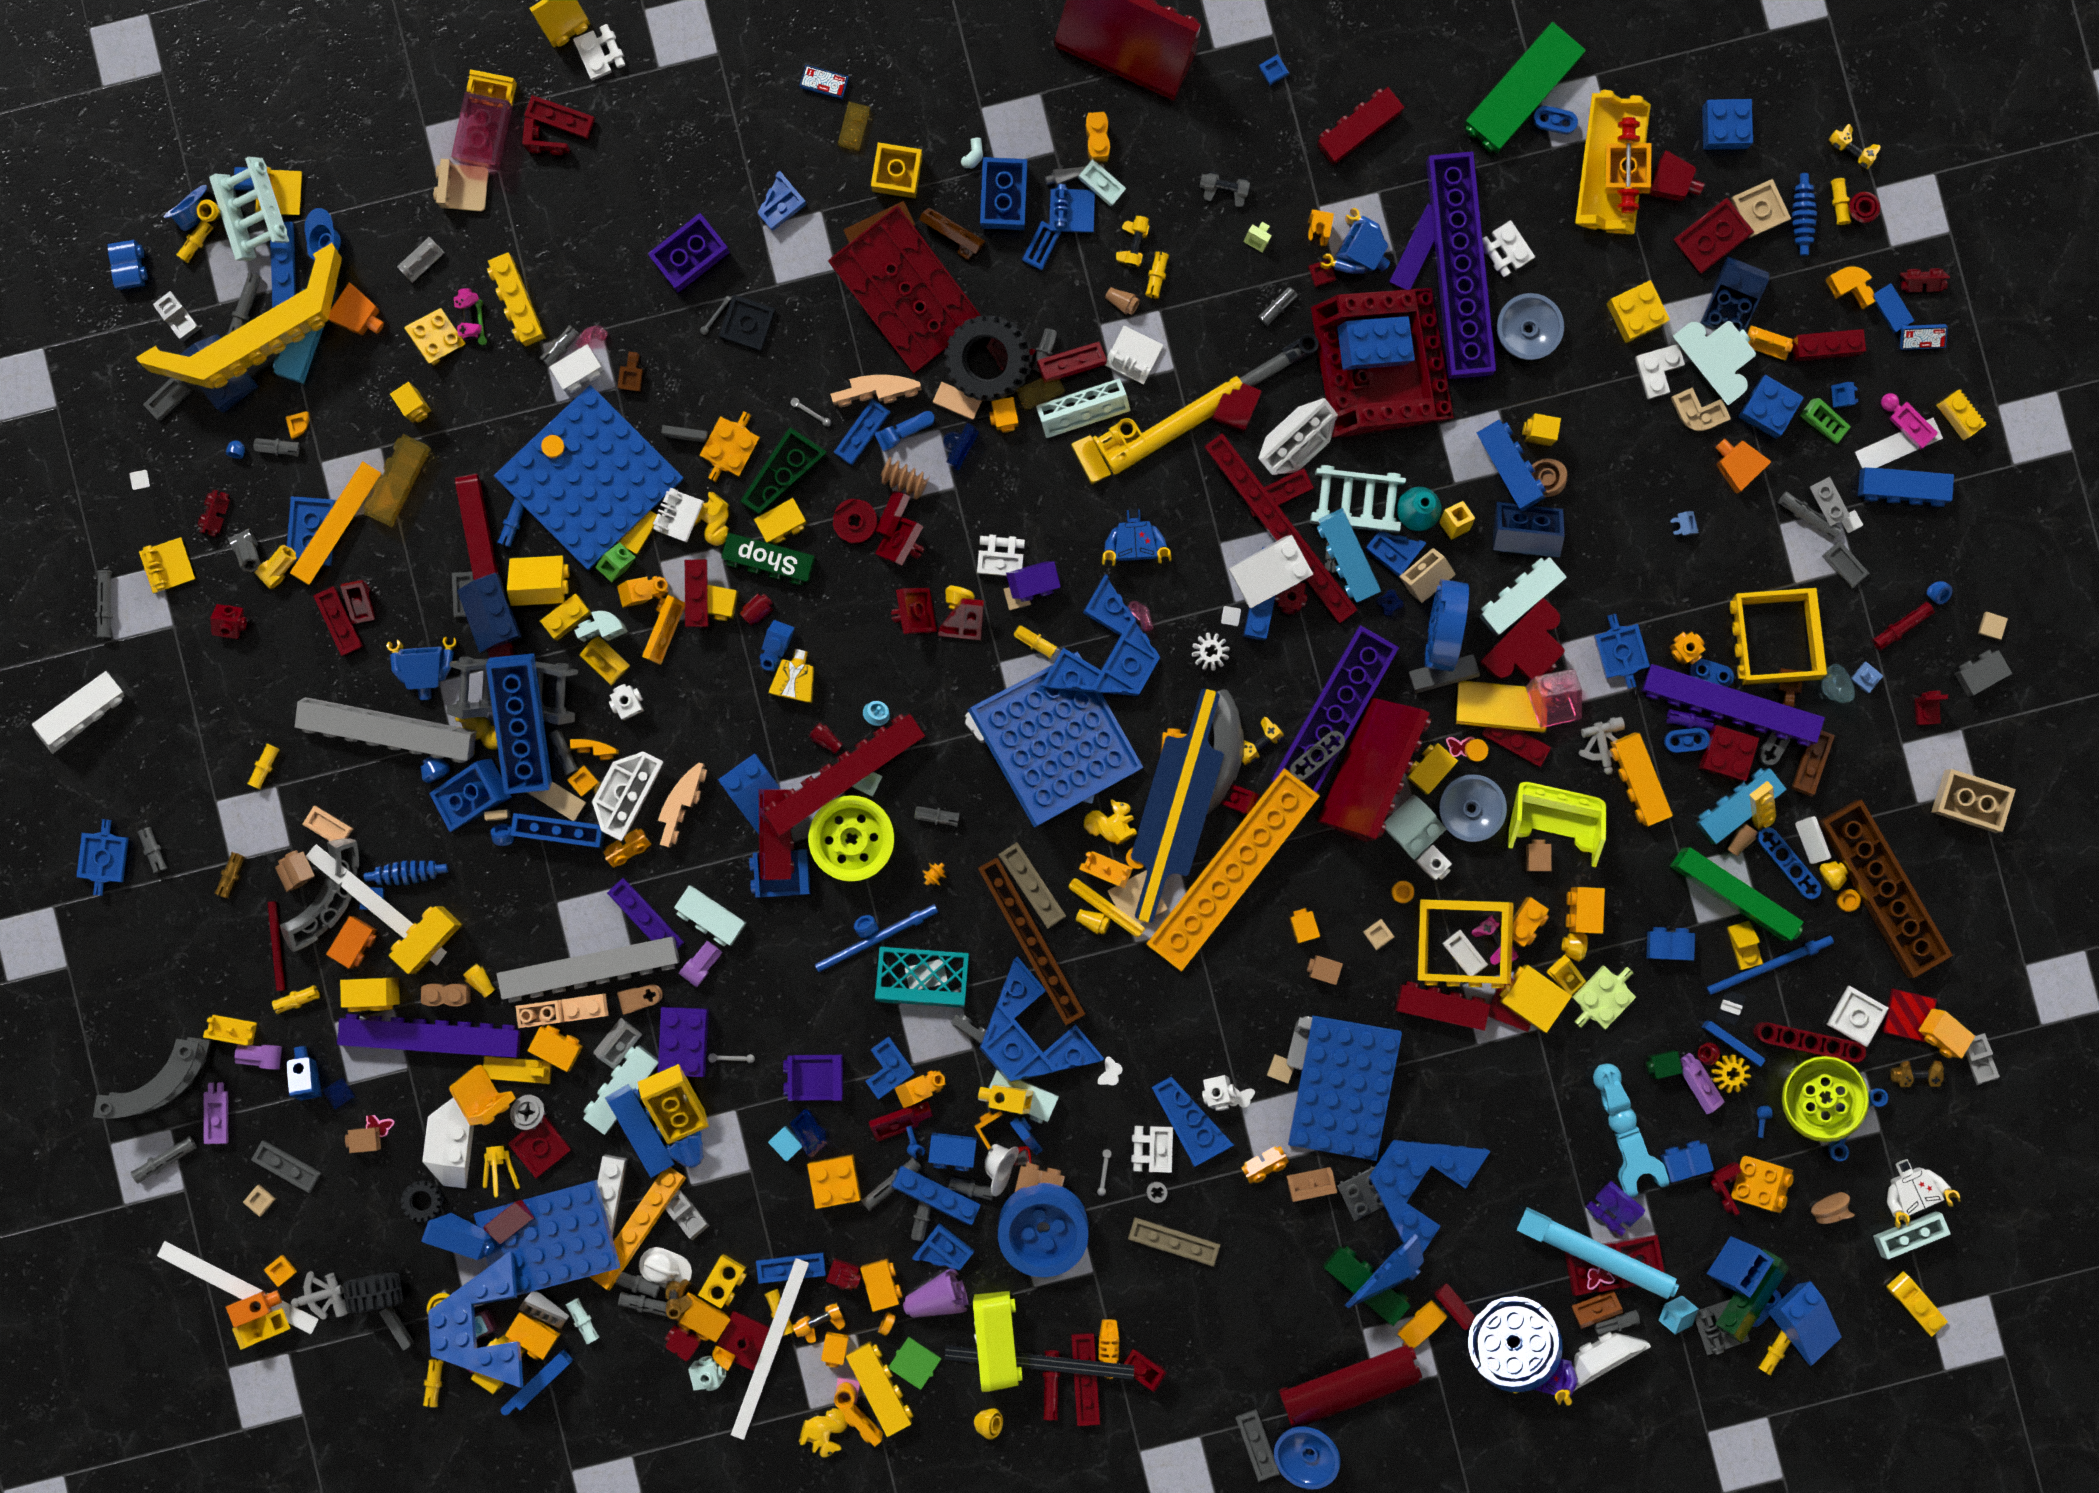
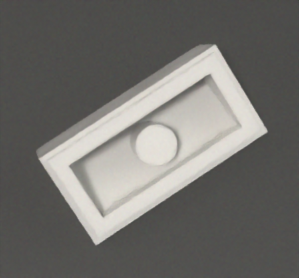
M1808 817L1796 822L1795 825L1809 862L1814 864L1830 859L1831 855L1816 817Z

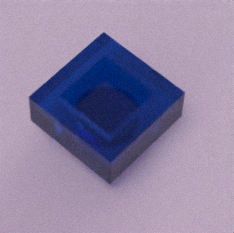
M344 1078L339 1079L323 1090L334 1109L355 1097Z

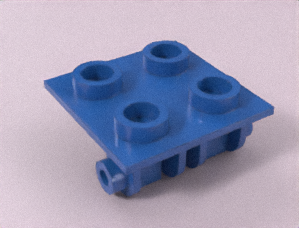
M1058 184L1056 189H1051L1049 231L1094 232L1095 192L1092 190L1067 189L1065 184Z

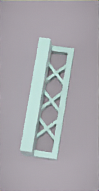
M1120 378L1036 406L1046 438L1131 411ZM1117 387L1119 389V391L1108 393V391ZM1090 396H1097L1095 399L1087 400ZM1068 403H1076L1074 406L1066 407ZM1050 409L1054 410V412L1046 415L1043 414L1044 411Z

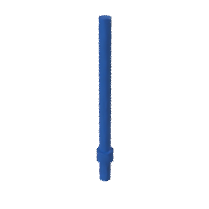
M935 904L920 912L917 910L911 913L910 917L815 964L818 972H821L912 925L917 926L923 923L924 919L938 913Z
M1831 936L1816 942L1812 940L1805 943L1804 947L1706 987L1709 995L1715 994L1805 955H1814L1818 953V950L1834 944Z

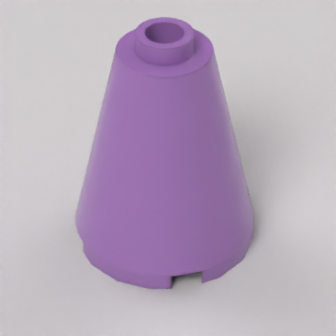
M955 1269L946 1270L907 1295L905 1302H903L905 1313L907 1315L910 1314L912 1318L967 1311L968 1309L964 1307L968 1305L967 1293L962 1280L957 1281L955 1277L959 1275Z

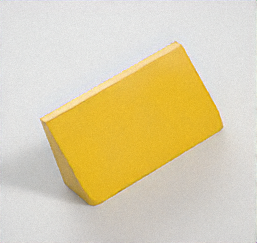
M1091 435L1071 444L1091 485L1111 475Z
M599 636L592 639L580 654L610 685H613L630 667Z

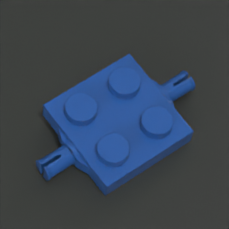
M1617 614L1609 615L1607 617L1611 629L1594 636L1605 678L1624 676L1627 689L1637 687L1633 674L1640 669L1650 667L1638 624L1628 627L1619 626Z
M102 819L101 833H82L77 877L95 881L93 895L103 896L104 882H123L129 838L110 834L112 820Z

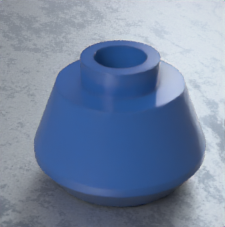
M430 756L422 761L424 763L421 766L422 780L426 783L436 781L450 772V765L442 758Z

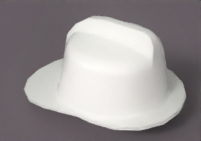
M994 1144L986 1156L985 1170L993 1179L991 1184L993 1196L1000 1195L1007 1185L1019 1153V1149L1016 1146L1007 1149Z
M654 1247L645 1251L640 1258L639 1268L642 1276L650 1282L661 1284L663 1288H666L667 1283L670 1281L680 1283L684 1279L688 1281L691 1279V1265L681 1255L664 1248Z

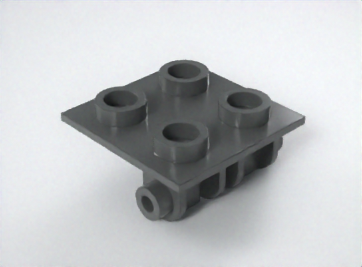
M1371 1166L1370 1169L1362 1173L1359 1172L1357 1176L1353 1175L1351 1179L1344 1182L1341 1181L1337 1185L1354 1221L1384 1207L1375 1187L1369 1179L1375 1167Z
M1730 1300L1700 1309L1697 1312L1695 1321L1707 1355L1713 1353L1720 1354L1725 1349L1750 1341L1747 1334L1743 1342L1740 1343L1724 1334L1716 1326V1322Z

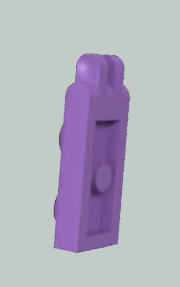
M1691 1053L1686 1054L1680 1059L1682 1074L1706 1114H1709L1720 1107L1724 1100L1701 1062L1695 1059Z
M223 1082L217 1083V1092H215L214 1083H209L208 1092H204V1144L228 1143V1092L224 1091Z

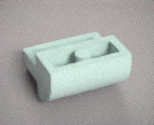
M606 611L592 612L591 614L595 621H584L578 624V629L574 630L577 638L583 642L599 635L609 641L628 632L620 619Z
M1414 794L1384 822L1386 824L1385 830L1414 860L1446 830L1432 810Z

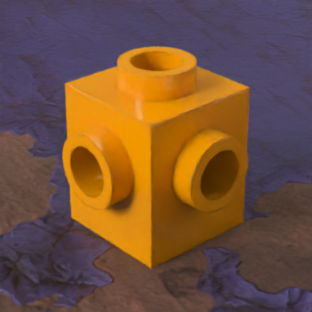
M1682 632L1673 639L1675 643L1670 646L1671 654L1678 663L1681 662L1684 665L1690 662L1692 665L1702 658L1700 653L1705 648L1703 647L1704 642L1698 634L1694 635L1693 632L1685 634ZM1688 643L1692 647V651L1687 650L1686 645Z

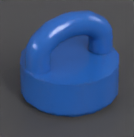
M1944 581L1935 582L1927 589V595L1939 605L1944 604L1952 595V587Z
M498 824L491 829V838L495 845L506 846L514 841V836L510 835V825Z
M870 915L858 918L854 924V929L861 938H868L879 930L876 921Z

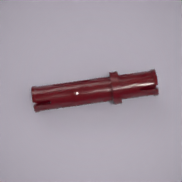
M1925 602L1894 625L1890 624L1887 626V630L1872 639L1874 646L1881 651L1895 640H1900L1907 631L1935 613L1933 607L1928 602Z
M1045 1351V1356L1059 1357V1351ZM1045 1370L1043 1371V1377L1045 1376L1043 1419L1058 1420V1377H1060V1372Z

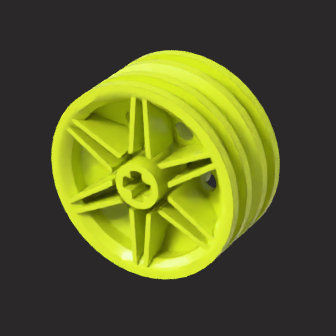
M842 796L831 800L816 813L810 825L808 842L813 859L825 873L838 880L855 882L874 876L886 865L894 847V832L889 817L875 802L860 796ZM862 814L866 817L864 823L857 821L858 815ZM837 816L843 818V823L840 825L835 823ZM851 833V835L856 834L858 836L855 845L846 843L845 840L848 839L846 837L847 834ZM872 833L878 835V840L875 842L869 838ZM827 836H831L834 840L831 845L825 843ZM862 853H866L869 857L866 862L860 860ZM839 855L846 857L844 863L838 862L837 858Z

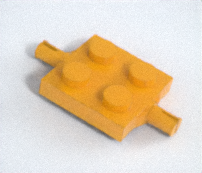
M743 411L738 423L730 422L720 416L700 453L702 458L710 461L714 466L708 477L712 480L713 478V481L717 482L722 471L740 476L760 438L749 432L746 428L751 417L750 414Z

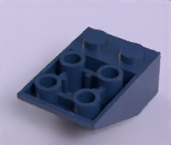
M1727 256L1700 323L1718 329L1727 321H1731L1739 332L1742 329L1746 331L1769 281V273Z

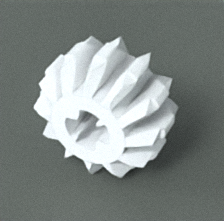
M1206 633V641L1199 636L1197 639L1201 645L1194 643L1192 646L1194 649L1199 650L1192 653V657L1200 656L1195 664L1198 665L1202 661L1205 662L1203 670H1206L1208 664H1211V670L1214 671L1216 669L1215 662L1220 667H1223L1224 664L1219 658L1224 660L1229 658L1228 655L1222 654V652H1227L1230 649L1229 647H1221L1226 642L1225 639H1222L1219 643L1217 642L1219 634H1215L1213 640H1211L1210 633ZM1213 646L1217 654H1213L1211 657L1206 656L1208 652H1205V649Z

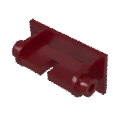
M1939 268L1929 269V272H1921L1919 269H1908L1907 272L1900 273L1905 281L1901 282V290L1906 292H1922L1923 284H1926V292L1943 291V289H1947V280H1944V278H1950V276L1943 269Z
M212 490V493L207 494L204 503L207 509L205 515H200L197 525L200 527V533H205V530H208L207 534L216 537L217 533H220L224 519L217 517L216 513L225 514L230 499H228L229 494L220 492L218 496V490Z

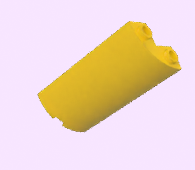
M1601 90L1600 93H1592L1575 224L1593 230L1603 229L1610 233H1635L1637 210H1635L1634 214H1621V211L1617 210V205L1621 203V197L1617 193L1605 194L1606 144L1620 143L1617 141V137L1622 135V129L1618 128V122L1622 121L1624 117H1634L1636 121L1640 122V127L1636 128V135L1640 136V141L1636 143H1646L1651 104L1645 101L1642 96L1633 95L1630 96V99H1621L1611 90ZM1639 195L1635 197V203L1637 204L1639 201Z

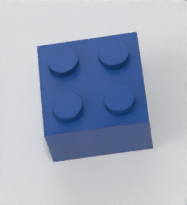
M1752 99L1707 100L1702 106L1704 150L1748 149L1753 143Z
M1764 375L1759 379L1738 417L1777 439L1783 434L1804 397Z
M932 1133L928 1162L933 1163V1167L946 1168L947 1165H954L955 1170L968 1171L969 1167H974L977 1138Z

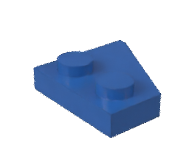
M781 171L776 174V180L772 188H769L766 194V200L762 203L758 214L773 232L807 205V203Z
M1379 531L1364 550L1399 577L1426 543L1421 540L1418 542L1406 539L1403 536H1392L1390 533Z
M1018 1115L1010 1120V1124L1035 1155L1040 1153L1043 1149L1029 1132L1032 1127L1024 1117L1020 1119Z
M939 1223L912 1259L915 1261L931 1262L938 1266L945 1265L949 1268L960 1270L974 1253V1250Z

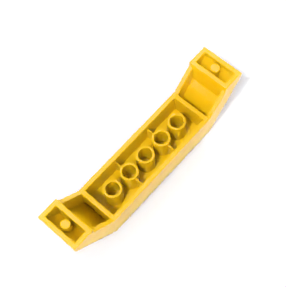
M333 243L313 254L315 257L314 266L305 290L194 355L186 357L163 352L154 346L137 356L138 362L149 372L206 388H220L226 385L227 380L231 377L243 375L250 366L262 364L266 361L267 356L284 351L289 343H297L305 338L306 333L312 330L318 331L325 326L324 323L329 319L342 257Z

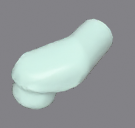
M981 138L970 139L972 151L961 159V164L964 168H974L982 160Z

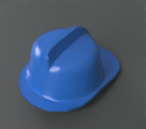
M202 185L196 188L176 207L168 211L164 218L171 217L183 231H187L201 221L197 215V206L201 202L200 197L207 190V186Z
M322 208L312 210L305 221V235L308 254L315 260L313 254L333 243L338 251L341 245V238L333 227L331 215Z

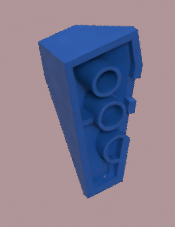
M1414 1234L1399 1246L1345 1306L1350 1308L1403 1283L1408 1278L1413 1280L1421 1272L1418 1268L1424 1262L1419 1237Z

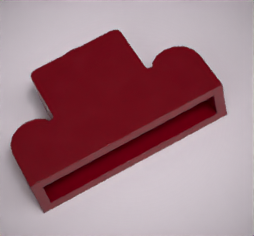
M1542 598L1491 649L1479 664L1497 679L1509 676L1513 672L1514 667L1531 683L1537 681L1544 673L1549 675L1557 667L1555 662L1565 652V649L1547 632L1558 626L1560 614L1546 599Z

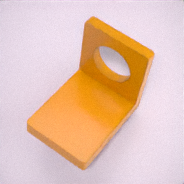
M1001 1110L994 1114L989 1111L979 1118L981 1122L974 1126L988 1150L992 1146L981 1128L1003 1115Z

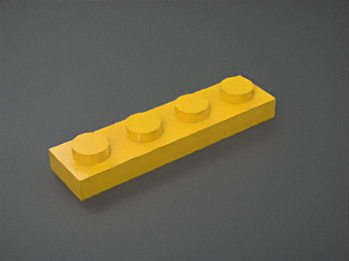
M1766 781L1749 795L1753 825L1758 830L1771 826L1776 818L1774 790L1772 785Z

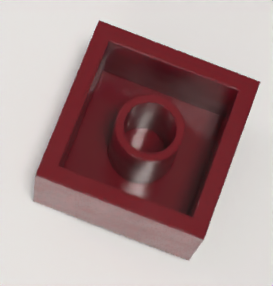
M1718 725L1713 726V729L1709 732L1710 740L1708 746L1704 749L1699 769L1739 782L1747 781L1759 738Z

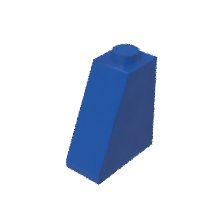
M453 1213L429 1220L422 1238V1242L475 1260L489 1256L494 1249V1238L484 1229Z

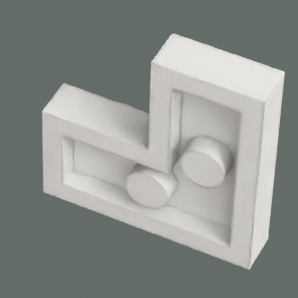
M1679 344L1635 357L1647 399L1670 393L1664 372L1685 365Z

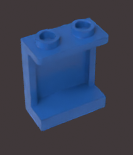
M808 850L791 851L794 873L791 874V879L780 880L760 879L759 853H753V858H749L750 871H754V880H751V893H755L756 898L811 894Z

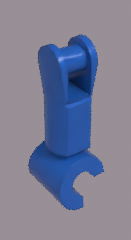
M925 411L896 425V429L894 426H891L882 431L875 432L874 434L883 452L898 445L901 441L899 437L904 439L919 430L931 426L934 423V414L930 411Z

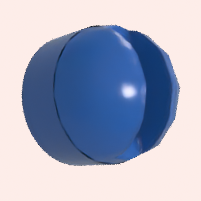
M237 440L231 441L227 446L225 454L232 458L242 459L245 447Z

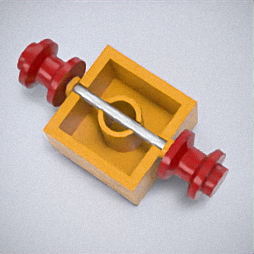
M1624 117L1622 121L1618 122V128L1622 129V135L1617 137V141L1620 143L1606 144L1605 194L1617 193L1621 197V203L1617 205V210H1620L1621 214L1626 215L1634 214L1635 210L1639 209V204L1635 203V197L1639 193H1650L1651 143H1636L1640 141V136L1636 135V128L1640 127V122L1636 121L1634 117Z

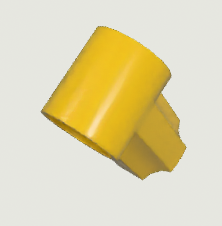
M285 545L280 546L269 560L263 562L258 567L255 574L269 589L275 588L285 578L283 574L297 559L296 552Z

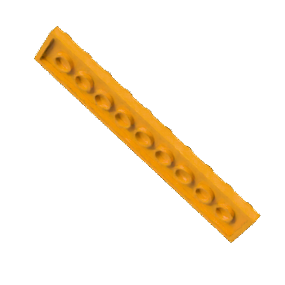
M1284 768L1146 944L1182 971L1320 795Z

